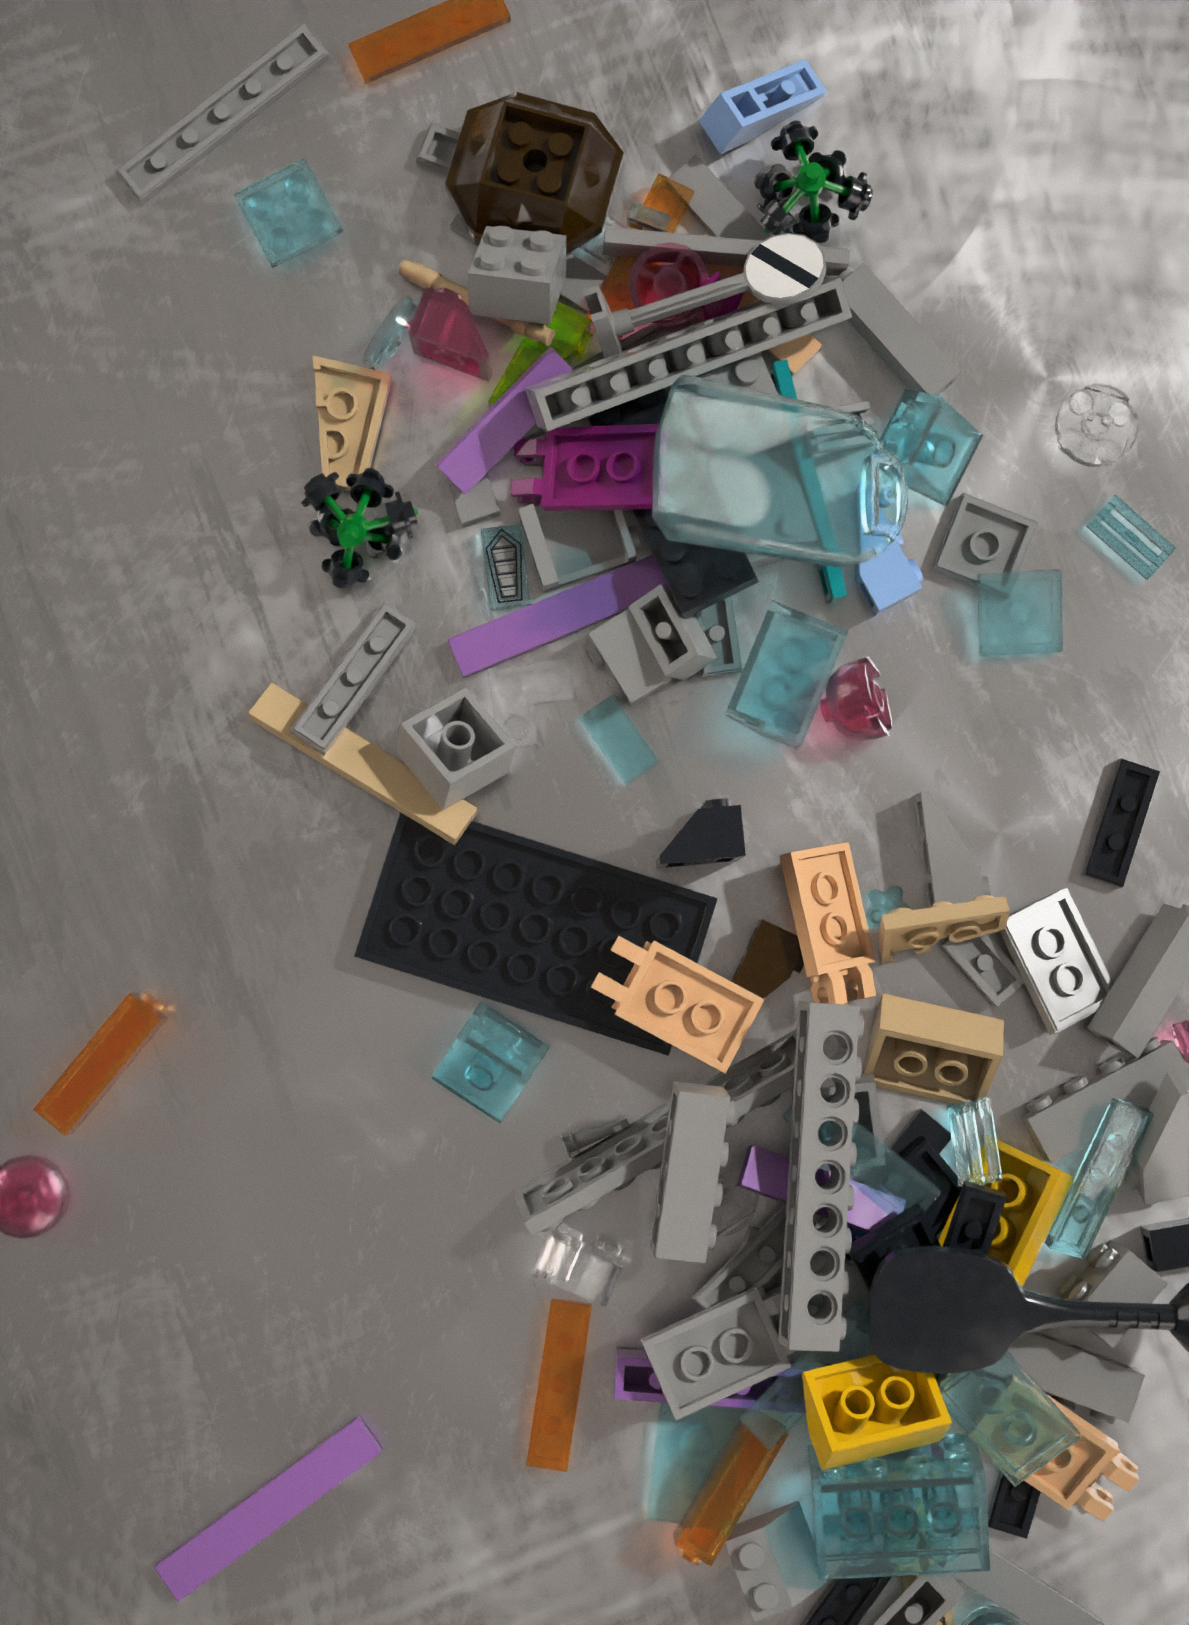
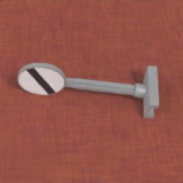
M786 233L774 235L760 242L748 254L744 264V272L629 311L628 308L611 312L599 285L584 289L583 293L603 356L606 358L622 352L619 336L634 332L636 327L739 293L750 291L753 296L765 303L777 305L797 303L811 296L822 284L826 274V262L824 252L817 242L805 235Z

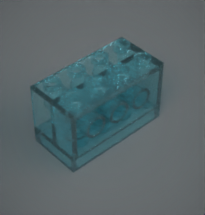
M953 1433L946 1435L939 1442L828 1470L821 1469L813 1445H808L813 1533L818 1580L990 1571L986 1475L975 1436Z

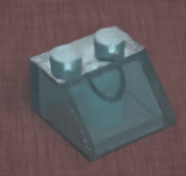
M905 389L869 461L891 480L941 505L948 506L983 434L941 396Z
M481 1001L459 1032L431 1079L500 1124L550 1046Z

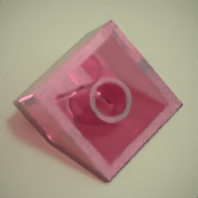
M425 287L408 331L414 354L489 382L492 376L489 354L465 301L460 300L461 296L448 288L438 287L436 291Z

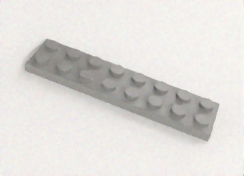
M797 1029L729 1067L726 1074L720 1072L701 1083L702 1085L724 1087L730 1096V1100L735 1103L732 1126L739 1123L744 1118V1115L759 1106L771 1105L779 1099L781 1093L794 1086ZM670 1102L631 1123L629 1127L615 1132L580 1152V1155L573 1156L572 1159L566 1160L514 1190L513 1193L521 1217L531 1236L540 1231L548 1232L553 1230L566 1216L575 1211H585L591 1208L601 1196L612 1190H621L628 1187L635 1180V1177L649 1169L661 1168Z

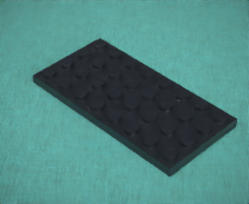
M400 812L354 957L669 1056L671 1044L615 1015L616 1010L612 1008L615 1000L591 988L598 973L624 985L635 963L611 951L618 936L641 948L644 947L646 941L651 944L653 941H656L698 963L718 898L471 821L457 843L453 845Z

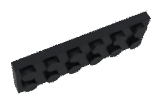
M665 388L588 416L592 426L665 424L669 428L664 509H632L684 619L759 582Z

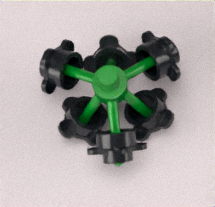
M792 121L781 129L780 136L773 138L771 141L772 149L774 151L782 150L785 159L790 161L799 160L801 168L796 177L786 170L784 165L775 164L768 173L757 174L754 179V185L756 189L760 190V194L764 198V206L758 203L756 207L764 214L760 222L765 226L767 233H773L774 235H780L782 232L785 234L792 233L790 231L792 228L793 234L805 235L817 243H824L829 240V233L832 228L839 225L840 218L836 213H831L828 206L818 202V195L825 189L837 193L838 207L849 211L848 218L854 221L858 217L859 211H865L868 208L872 199L873 189L867 183V173L861 172L857 178L845 176L844 165L847 162V155L841 150H836L830 155H822L820 152H815L807 159V156L814 149L813 140L818 136V130L815 126L806 127L802 125L801 121ZM802 196L809 197L810 204L801 209L799 223H796V218L789 211Z
M366 468L364 472L357 475L349 474L346 478V484L351 487V498L358 504L355 513L349 508L341 509L335 502L342 494V490L335 482L339 478L337 472H333L327 477L323 473L311 478L304 486L305 499L301 504L303 507L312 505L315 511H319L316 519L309 523L310 533L315 537L323 536L329 539L330 544L333 546L341 545L345 547V549L335 551L331 555V559H324L321 565V569L332 577V584L338 588L352 586L355 582L365 583L369 579V572L362 569L363 558L360 554L353 551L354 547L359 546L365 540L367 553L370 557L378 558L384 555L388 556L390 560H398L403 554V549L400 546L401 536L406 532L408 538L412 539L411 526L418 524L416 518L418 514L417 509L413 508L410 500L403 502L399 491L395 492V501L385 503L388 516L374 518L372 521L367 522L366 518L363 517L366 507H378L383 497L389 499L394 494L393 487L386 484L383 476L372 468Z

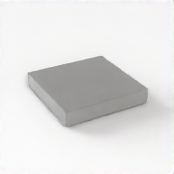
M962 493L932 570L1007 599L1010 597L1038 522Z

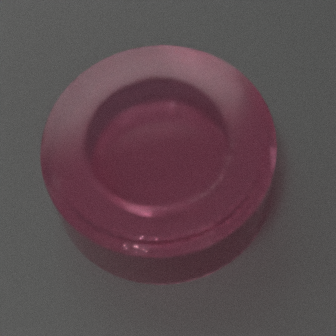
M1184 1020L1173 1024L1172 1032L1182 1058L1186 1063H1189V1020Z

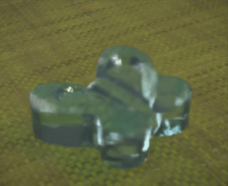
M892 886L886 892L874 889L867 893V901L871 904L866 913L868 928H879L881 925V915L888 914L894 909H910L902 901L903 890L901 887Z

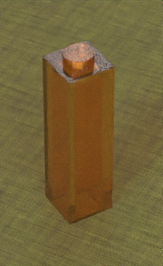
M146 991L142 995L137 992L129 993L33 1110L64 1136L74 1133L166 1022L168 1017L160 1012L164 1007L163 1004Z
M747 1408L673 1533L674 1544L679 1547L677 1553L695 1565L702 1561L710 1567L712 1566L787 1439L789 1433L784 1424L759 1409Z

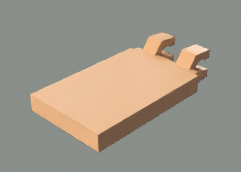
M849 842L779 855L806 975L810 977L811 983H813L810 988L813 1001L818 1003L844 1004L848 1003V1001L876 996L873 973L868 963L876 962Z
M618 936L611 951L635 963L624 985L598 973L591 988L615 1000L612 1008L616 1010L615 1015L726 1074L765 999L656 941H653L652 944L646 941L644 947L641 948Z
M1014 1371L964 1433L965 1441L1066 1510H1069L1073 1504H1078L1103 1522L1114 1510L1113 1505L1110 1504L1113 1500V1495L1095 1482L1099 1476L1103 1474L1128 1492L1139 1481V1476L1135 1474L1138 1470V1465L1120 1453L1121 1450L1118 1448V1442Z

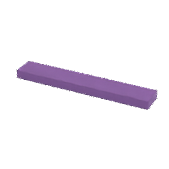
M650 555L448 639V642L463 678L618 615L629 609V605L660 584L666 586L668 584L654 555Z
M357 1416L158 1562L154 1569L179 1602L375 1458L383 1449L362 1419Z

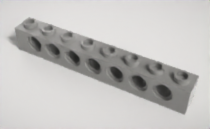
M825 276L822 284L811 296L797 303L777 305L760 300L525 387L524 389L537 427L550 431L850 319L852 314L841 278Z
M799 1001L778 1343L788 1350L839 1352L840 1340H844L846 1336L847 1323L845 1315L842 1314V1298L848 1294L849 1276L848 1272L844 1271L845 1254L850 1252L852 1244L851 1230L847 1228V1213L852 1210L854 1204V1189L852 1185H849L850 1168L855 1166L857 1158L856 1144L852 1142V1129L859 1119V1103L857 1099H854L855 1082H859L862 1073L861 1059L857 1057L858 1040L862 1039L864 1033V1017L862 1014H859L860 1006ZM833 1035L838 1041V1050L834 1056L828 1058L824 1054L823 1043L827 1037ZM832 1078L835 1082L836 1090L834 1095L825 1101L821 1096L820 1088L826 1079ZM830 1121L833 1126L832 1137L827 1142L821 1143L818 1138V1129L822 1123ZM828 1164L831 1171L830 1178L827 1183L818 1186L815 1180L816 1171L821 1165ZM825 1207L828 1212L827 1222L824 1226L816 1229L813 1225V1215L819 1208ZM823 1250L826 1257L823 1267L817 1271H812L810 1267L811 1257L814 1253ZM816 1294H821L823 1297L821 1309L815 1314H809L807 1305L810 1298Z

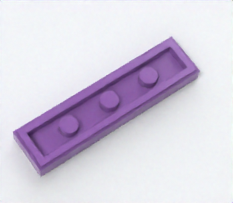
M549 347L447 450L435 465L466 494L536 424L524 388L573 369L553 348Z
M753 1144L748 1146L737 1187L787 1204L789 1157ZM820 1168L817 1169L815 1180L818 1186L827 1183L831 1172ZM851 1179L849 1180V1185H852L854 1189V1204L852 1210L847 1213V1226L869 1233L903 1212L906 1199ZM825 1207L819 1208L814 1213L828 1219V1212Z

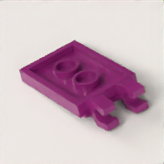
M665 424L558 427L547 431L545 440H519L514 445L513 456L521 458L520 462L522 464H543L542 479H512L510 495L518 497L517 501L519 503H540V507L545 511L664 509L669 428Z

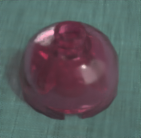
M673 242L655 244L643 251L632 265L628 279L630 299L636 308L710 284L708 269L701 257L689 247ZM703 306L651 323L667 327L683 324L697 316Z
M869 656L840 666L829 677L825 690L826 698L820 700V707L827 723L833 722L841 734L857 741L875 740L889 736L890 732L888 730L892 729L891 710L885 688L880 689L878 683L873 680V678L879 677L880 673Z
M31 1155L13 1157L0 1165V1232L7 1236L26 1239L41 1236L58 1225L67 1211V1191L69 1187L67 1179L57 1165L47 1158Z

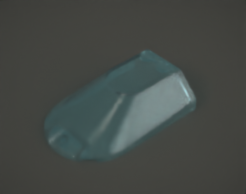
M681 375L672 384L654 440L652 517L667 540L824 566H854L875 558L898 537L907 516L908 487L903 468L895 452L889 454L884 445L875 436L878 431L858 416L830 406L689 375Z

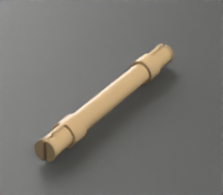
M405 259L400 264L399 274L407 277L408 281L431 292L436 291L469 307V291L467 288L442 277L441 273L418 262L413 263ZM489 317L536 343L539 341L549 346L555 337V330L546 327L547 324Z

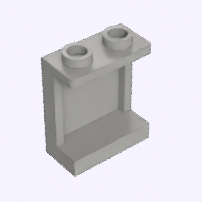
M534 504L518 508L519 518L543 591L556 589L636 562V551L642 548L635 526L627 527L623 512L629 511V509L545 511L540 506L535 508Z

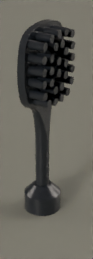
M912 1244L902 1250H899L896 1246H889L886 1249V1257L876 1268L870 1288L867 1324L871 1346L876 1356L883 1363L902 1370L924 1373H960L982 1369L994 1365L1002 1359L1011 1344L1019 1337L1063 1328L1169 1330L1184 1349L1189 1352V1283L1175 1295L1169 1304L1067 1300L1024 1289L1016 1281L1009 1265L1001 1259L983 1253L980 1249L971 1250L960 1248L959 1246L943 1247L937 1245L919 1247Z

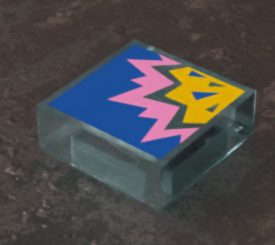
M634 202L631 204L627 214V226L637 230L668 232L670 217L666 213Z

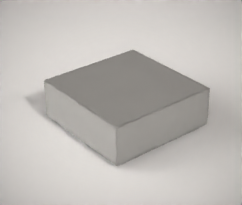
M488 473L466 494L455 484L449 485L462 526L500 514Z

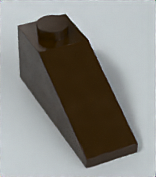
M760 919L731 982L763 999L787 981L793 971L801 972L804 962L798 936Z

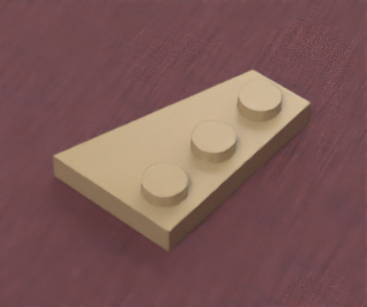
M312 355L322 473L327 477L331 473L337 472L339 478L335 481L340 489L350 491L351 487L346 484L347 476L349 474H360L366 468L371 467L392 375L391 373Z
M982 895L973 898L970 902L952 904L951 902L943 901L935 903L929 908L918 910L898 908L890 911L888 914L881 915L878 943L881 965L895 961L893 953L910 948H914L915 954L930 951V946L935 945L941 939L949 938L950 941L958 943L1006 929L1010 912L1006 896L994 898L990 895Z

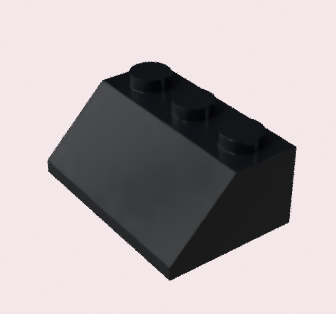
M730 798L706 800L701 809H698L657 858L656 868L733 862L745 857L741 805L731 806Z

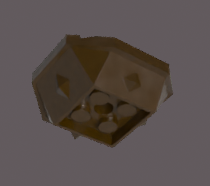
M516 92L467 110L445 182V188L475 245H479L486 226H507L516 230L548 231L552 234L566 235L567 254L602 233L624 152L595 113ZM530 164H539L544 169L539 172H531L525 167Z

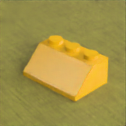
M988 1135L967 1181L1006 1193L1007 1199L988 1254L1001 1259L1009 1265L1016 1281L1023 1287L1074 1177ZM956 1204L938 1239L941 1246L944 1244Z
M875 1354L804 1371L802 1374L808 1432L822 1471L939 1442L952 1424L933 1373L898 1369L883 1363Z

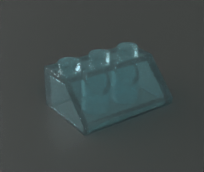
M771 600L725 715L762 736L798 750L803 745L848 631Z

